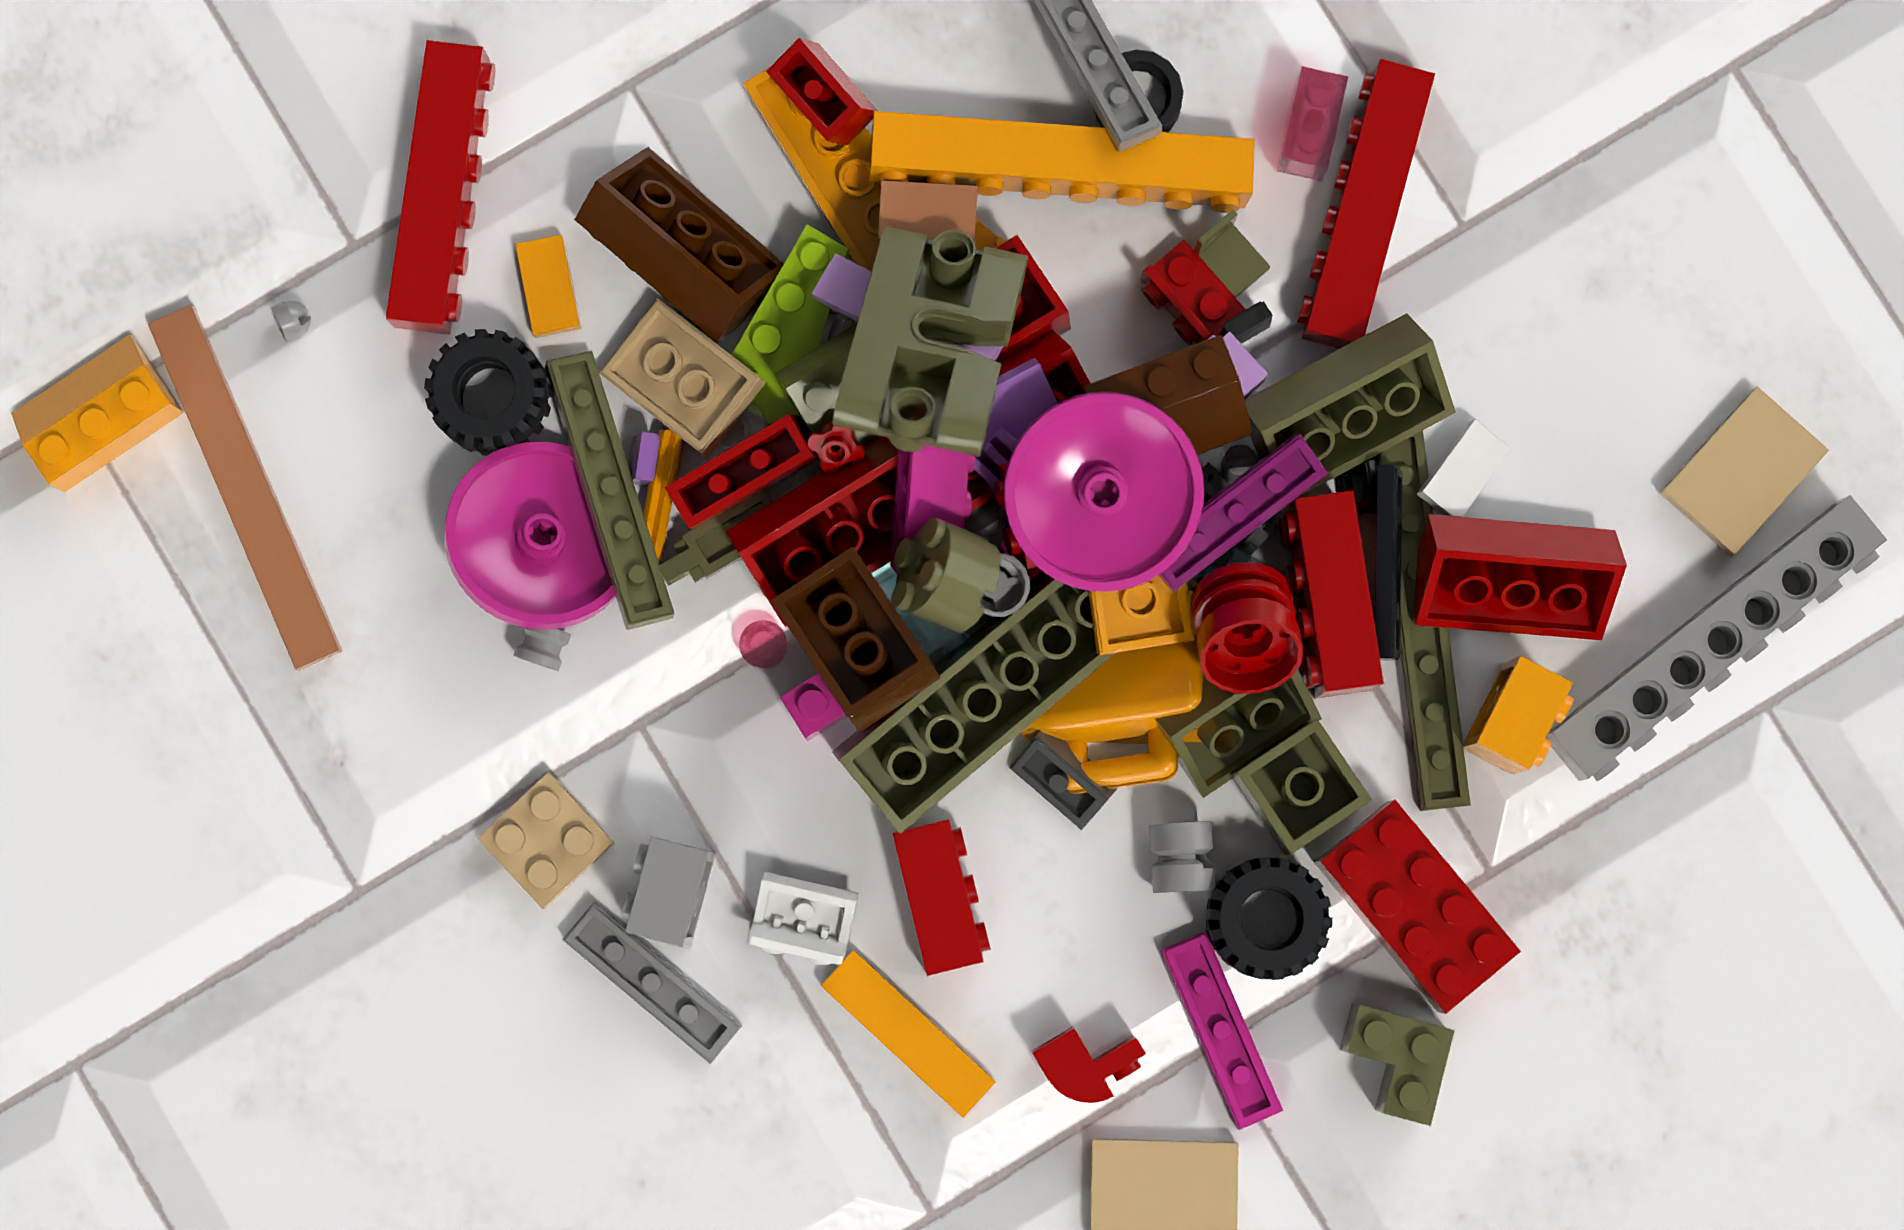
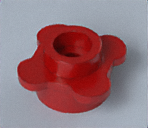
M833 422L823 426L819 432H813L808 438V448L818 454L821 459L820 466L822 470L828 473L839 471L840 466L846 463H858L865 455L864 446L856 443L854 430L833 426ZM839 445L841 448L839 450L832 449V446Z

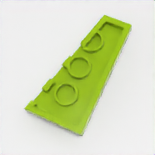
M808 224L805 226L732 353L734 358L766 382L745 410L769 424L776 422L787 414L799 417L774 373L820 346L824 328L832 308L814 300L812 292L835 253L847 259L850 251L847 247Z

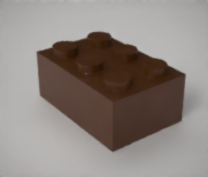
M853 546L771 600L836 701L859 733L941 679L932 662L896 609L892 607L890 600Z

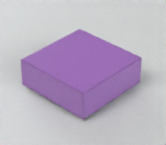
M642 431L633 436L629 470L635 485L644 486L654 480L660 442L659 434Z

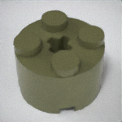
M934 517L930 518L912 540L905 538L897 547L894 563L896 566H899L896 585L891 596V605L904 613L958 633L966 631L978 621L986 609L978 606L984 592L987 591L993 594L1000 571L999 550L982 536Z

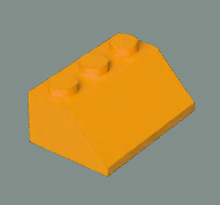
M129 334L13 411L11 415L23 447L47 483L66 492L182 415L184 411L134 336Z

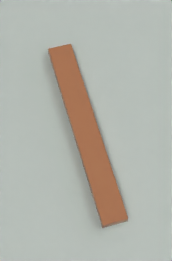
M189 305L148 323L295 670H302L342 652V648L196 308Z

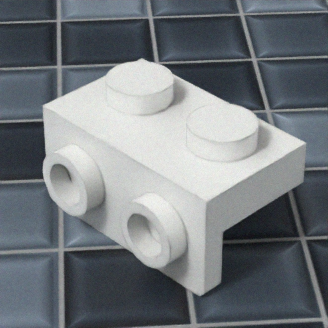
M764 872L747 943L758 946L762 951L771 954H782L785 952L805 957L808 961L818 965H829L831 963L841 965L848 946L859 893Z

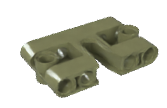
M885 226L839 388L833 416V426L888 437L897 449L905 452H915L922 450L926 446L980 457L998 388L996 383L1001 363L968 349L929 339L970 346H1008L1023 286L1028 256L985 247L984 250L975 249L973 239L967 233L959 230L941 232L934 240L928 239V234ZM906 418H913L917 421H908Z

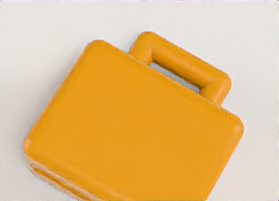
M1196 586L1189 591L1190 607L1192 593L1196 589ZM1195 631V640L1115 653L1023 730L1021 735L1027 740L1032 741L1041 730L1048 735L1067 741L1074 755L1082 763L1081 766L1086 775L1098 785L1106 786L1108 789L1171 780L1178 772V755L1158 727L1155 718L1189 712L1195 709L1201 702L1203 671L1200 667ZM1198 728L1182 738L1183 741L1202 742L1197 736ZM1087 743L1148 744V753L1088 761ZM1068 776V792L1074 794L1087 792Z

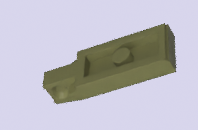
M766 489L700 527L682 535L683 539L673 545L678 555L660 565L663 578L668 586L689 574L695 583L705 577L708 579L741 560L740 554L726 531L773 502Z

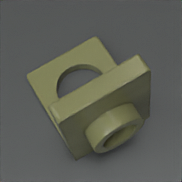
M1233 209L1197 239L1194 251L1237 298L1268 272L1270 265L1235 227L1234 223L1238 214Z

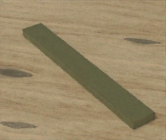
M1423 431L1376 455V462L1378 465H1396L1403 472L1400 653L1420 811L1470 806L1471 802L1448 628L1418 626L1415 625L1414 621L1417 552L1428 514H1433V508L1417 495V492L1429 477Z

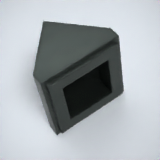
M1367 460L1337 476L1339 492L1353 490L1357 514L1377 512L1378 463L1375 460Z

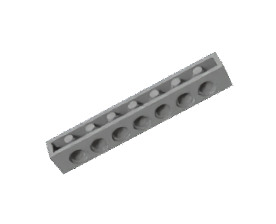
M1851 495L1836 501L1565 717L1562 723H1558L1550 729L1546 738L1552 741L1551 747L1578 781L1589 779L1592 776L1596 781H1600L1620 765L1615 757L1630 746L1635 752L1650 742L1657 735L1653 727L1665 717H1668L1673 722L1695 705L1690 697L1700 689L1705 687L1708 692H1711L1732 675L1727 668L1739 658H1742L1746 663L1765 650L1769 644L1764 638L1774 630L1779 628L1784 633L1800 622L1806 616L1801 609L1814 598L1819 603H1822L1841 589L1843 585L1838 579L1849 570L1853 569L1858 574L1880 557L1875 550L1887 541L1886 537ZM1822 542L1830 543L1836 550L1837 560L1833 566L1826 564L1820 557L1819 548ZM1785 571H1790L1799 578L1800 590L1797 595H1792L1784 589L1782 577ZM1749 600L1757 602L1763 609L1764 616L1760 625L1751 623L1745 615V606ZM1711 630L1721 632L1726 638L1727 647L1722 655L1714 653L1708 645L1707 640ZM1675 659L1682 660L1689 667L1690 677L1685 685L1677 683L1671 676L1670 667ZM1638 688L1646 690L1653 699V707L1647 715L1640 713L1634 707L1633 695ZM1601 718L1610 720L1615 726L1616 736L1611 744L1601 742L1596 736L1595 727Z

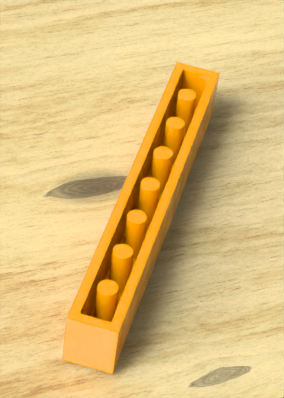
M874 111L869 181L879 182L880 186L881 180L978 186L977 194L984 196H997L1002 194L1003 191L1022 192V196L1029 199H1046L1050 197V194L1069 196L1070 200L1080 203L1094 202L1098 198L1117 199L1118 204L1125 206L1143 205L1145 201L1163 202L1165 207L1177 210L1188 209L1192 205L1211 206V210L1215 212L1229 213L1233 209L1236 212L1239 208H1245L1253 194L1255 139L1162 132L1161 135L1118 152L1106 129L1101 127Z

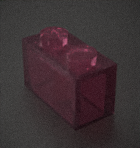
M1301 67L1294 86L1276 168L1277 172L1318 181L1323 180L1329 168L1349 76Z

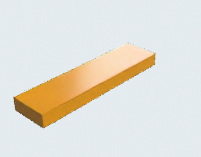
M855 950L822 983L821 987L962 1118L970 1112L996 1083L987 1072Z

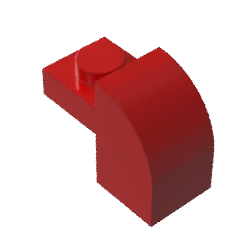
M1073 1026L1031 1050L1050 1084L1065 1097L1082 1103H1097L1114 1097L1105 1079L1112 1074L1116 1081L1129 1076L1142 1067L1138 1059L1146 1055L1139 1040L1133 1035L1092 1059Z

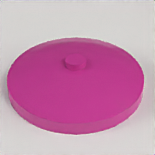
M1093 392L1077 395L1053 405L1040 414L1023 432L1016 443L1007 465L1004 480V501L1007 518L1012 532L1025 554L1037 567L1052 578L1066 585L1089 591L1108 592L1132 588L1155 578L1179 558L1190 543L1201 517L1204 499L1201 465L1190 440L1173 419L1153 404L1131 395L1116 392Z
M524 442L504 447L481 459L461 479L451 497L444 526L445 552L449 566L458 584L467 596L484 611L512 625L548 630L569 627L584 622L604 610L616 598L569 446L552 442Z

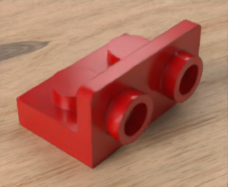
M1184 239L1153 266H1147L1142 271L1140 278L1144 284L1140 288L1142 293L1155 308L1160 309L1162 306L1166 308L1175 319L1172 323L1173 328L1189 345L1194 341L1196 344L1203 342L1212 335L1219 336L1222 333L1224 322L1246 310Z

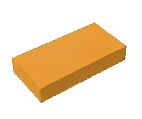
M563 235L516 243L533 336L539 338L582 329Z

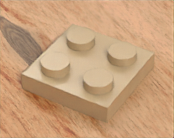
M549 772L477 838L542 909H545L615 844L610 836Z

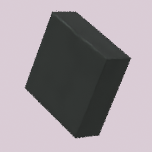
M1260 301L1224 322L1222 336L1224 337L1228 332H1231L1243 344L1270 328L1273 315L1265 302L1261 303Z

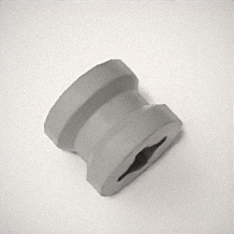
M523 627L526 634L523 644L516 647L513 656L559 671L562 663L559 655L562 647L569 643L571 634L558 629L543 630Z

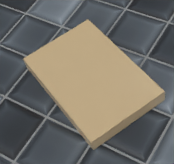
M658 298L599 372L706 458L709 457L766 383Z
M1757 386L1662 489L1660 494L1727 554L1734 556L1825 456L1829 449Z
M1092 1139L1090 1230H1237L1239 1143Z

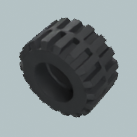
M475 329V336L468 337L465 332L455 336L458 343L452 347L445 343L439 349L443 354L440 360L436 361L432 358L428 367L432 372L431 378H425L424 389L429 393V398H425L427 409L434 416L432 419L435 424L454 443L456 442L463 449L471 453L474 450L483 456H488L501 448L530 442L527 438L533 432L537 435L544 427L541 424L543 416L549 417L551 407L548 404V398H552V389L548 384L545 368L524 342L517 337L511 338L506 332L495 329L494 334H489L486 329ZM489 368H499L509 372L515 381V392L509 406L494 417L476 418L471 416L465 410L463 404V394L469 380L478 372Z
M1265 857L1245 861L1231 868L1221 880H1218L1211 899H1208L1206 929L1209 930L1211 936L1210 942L1214 950L1218 951L1221 959L1228 966L1233 967L1237 972L1246 976L1269 980L1284 979V977L1295 976L1303 972L1305 967L1313 965L1318 960L1319 952L1322 948H1326L1330 939L1327 938L1329 928H1332L1333 917H1329L1328 907H1332L1329 896L1324 895L1321 889L1324 886L1318 878H1313L1308 873V869L1302 865L1290 862L1291 860ZM1264 889L1276 890L1286 895L1291 900L1296 912V926L1291 937L1285 943L1271 948L1261 947L1251 942L1244 934L1240 923V913L1244 902L1255 892Z

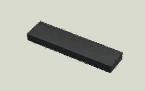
M1378 465L1375 630L1381 661H1398V658H1400L1403 472L1396 465Z

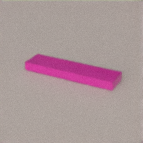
M1206 931L1161 949V953L1237 1129L1241 1130L1282 1112V1106Z

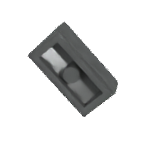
M1041 730L1009 767L1081 830L1118 789H1108L1106 786H1100L1091 780L1083 771L1082 763L1074 755L1067 741L1048 735ZM1068 776L1087 792L1078 794L1068 792Z

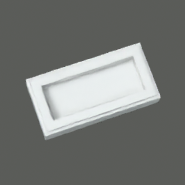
M1477 419L1469 421L1417 492V495L1441 515L1463 517L1511 448Z

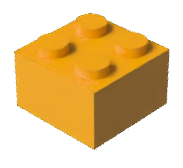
M1518 656L1503 663L1463 742L1464 750L1510 774L1528 771L1533 765L1539 767L1547 756L1552 741L1546 738L1555 721L1562 723L1572 706L1574 698L1568 695L1573 682L1523 656Z

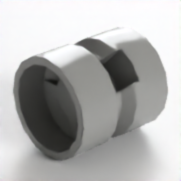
M999 553L1000 571L997 585L993 594L987 591L984 592L978 606L986 608L983 614L1005 617L1015 613L1025 604L1030 592V579L1026 568L1018 559Z
M1212 822L1149 825L1150 852L1158 856V862L1151 866L1153 893L1215 890L1214 863L1206 859V853L1213 849Z

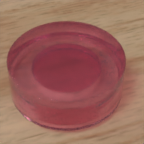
M759 620L751 623L743 630L739 640V648L743 658L751 666L758 669H770L780 664L785 658L788 650V641L784 631L777 624L767 620Z

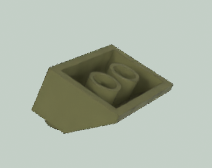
M1298 669L1290 679L1280 686L1253 694H1236L1221 690L1209 682L1203 673L1202 699L1195 709L1186 713L1155 718L1158 727L1176 751L1179 764L1203 798L1233 779L1231 776L1233 773L1311 721L1322 719ZM1198 728L1197 736L1202 742L1183 741L1182 738Z

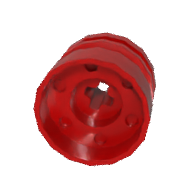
M1255 562L1233 563L1214 570L1199 582L1192 593L1191 613L1194 620V631L1197 635L1200 667L1206 679L1219 689L1236 694L1261 693L1276 688L1290 679L1302 663L1303 644L1299 625L1295 619L1296 609L1293 604L1292 590L1286 577L1273 567Z

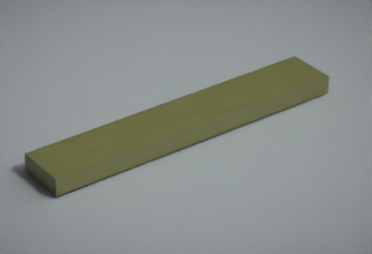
M588 351L547 360L545 370L625 628L629 630L672 619L675 613L593 352Z

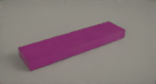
M1294 434L1203 504L1201 517L1190 543L1179 558L1159 574L1171 591L1175 592L1328 474L1301 434Z

